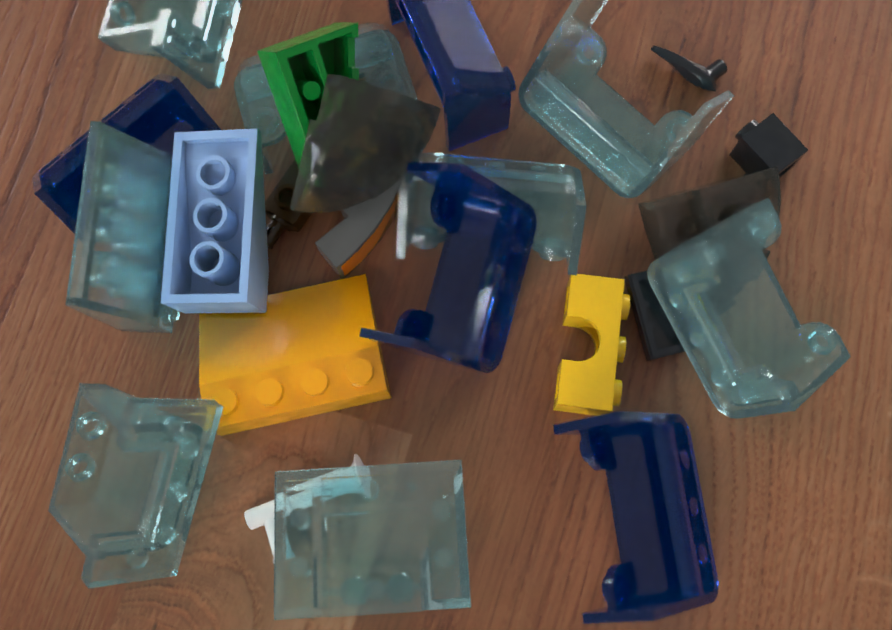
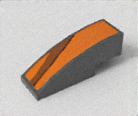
M405 151L338 203L344 220L315 242L322 257L341 279L348 276L364 261L380 242L393 222L406 195L412 176L410 157Z

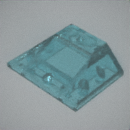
M462 460L275 472L274 620L471 608Z

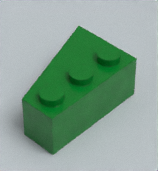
M336 22L257 51L301 177L320 185L360 169L359 112L356 111L355 83H359V68L355 67V38H358V22Z

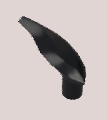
M654 45L651 48V51L668 62L678 74L693 85L705 90L716 91L715 81L727 72V65L721 59H717L709 66L704 67L667 49Z

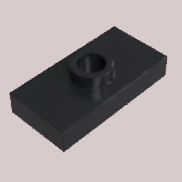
M666 265L625 276L627 292L630 294V302L646 361L693 350L670 266Z

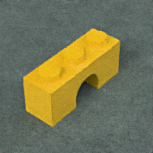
M571 273L566 287L562 326L576 327L587 332L594 343V355L584 361L561 360L557 370L553 410L606 417L612 412L613 406L619 407L622 396V380L615 379L617 362L623 363L626 352V337L619 336L621 320H627L630 309V294H623L625 279Z

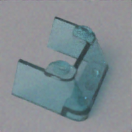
M573 0L521 82L518 92L519 101L522 108L615 193L624 198H635L648 190L697 142L735 95L727 90L705 102L694 116L683 110H674L665 114L656 125H653L596 75L606 60L607 49L604 40L591 29V26L608 0Z
M420 153L414 155L399 188L396 258L405 259L410 243H413L418 248L432 249L437 247L438 243L445 241L448 234L531 241L532 249L538 252L539 256L545 260L560 261L566 257L568 275H577L587 207L581 171L573 166L554 163L442 153Z

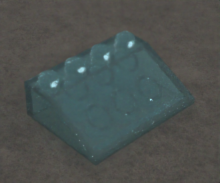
M90 121L66 306L121 331L172 333L173 322L178 320L180 311L161 304L173 156L100 121Z

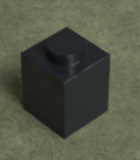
M772 113L760 123L754 119L746 124L736 134L735 138L738 140V143L729 155L763 191L791 170L806 154L808 149Z

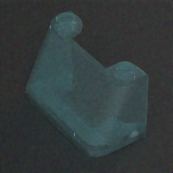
M769 198L751 204L666 252L650 263L647 270L650 286L712 403L721 413L730 418L740 419L795 411L851 358L841 337L829 325L821 322H810L800 325L762 249L767 248L778 240L781 235L782 225Z

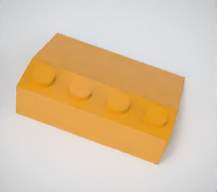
M366 274L267 295L266 313H199V387L206 430L224 436L392 398Z

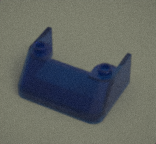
M386 0L391 24L395 25L405 21L444 107L445 138L448 151L450 152L508 129L511 92L516 90L515 81L509 67L501 66L470 0Z
M160 73L145 83L43 166L32 178L34 194L89 248L95 243L92 233L99 236L116 222V219L112 216L117 210L116 205L172 159L174 132L221 129L178 77Z
M408 162L406 171L435 186L430 202L431 216L437 226L447 230L425 311L417 309L406 310L399 317L394 334L361 328L359 336L408 353L475 371L490 373L498 367L504 353L536 232V213L530 204L463 163Z
M617 411L553 425L555 435H581L580 452L583 459L592 469L606 471L621 563L609 567L602 581V592L608 607L582 613L583 624L656 621L713 603L718 595V575L692 437L685 419L679 414Z

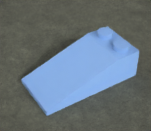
M257 128L174 132L161 304L185 314L266 313L269 264L261 131Z

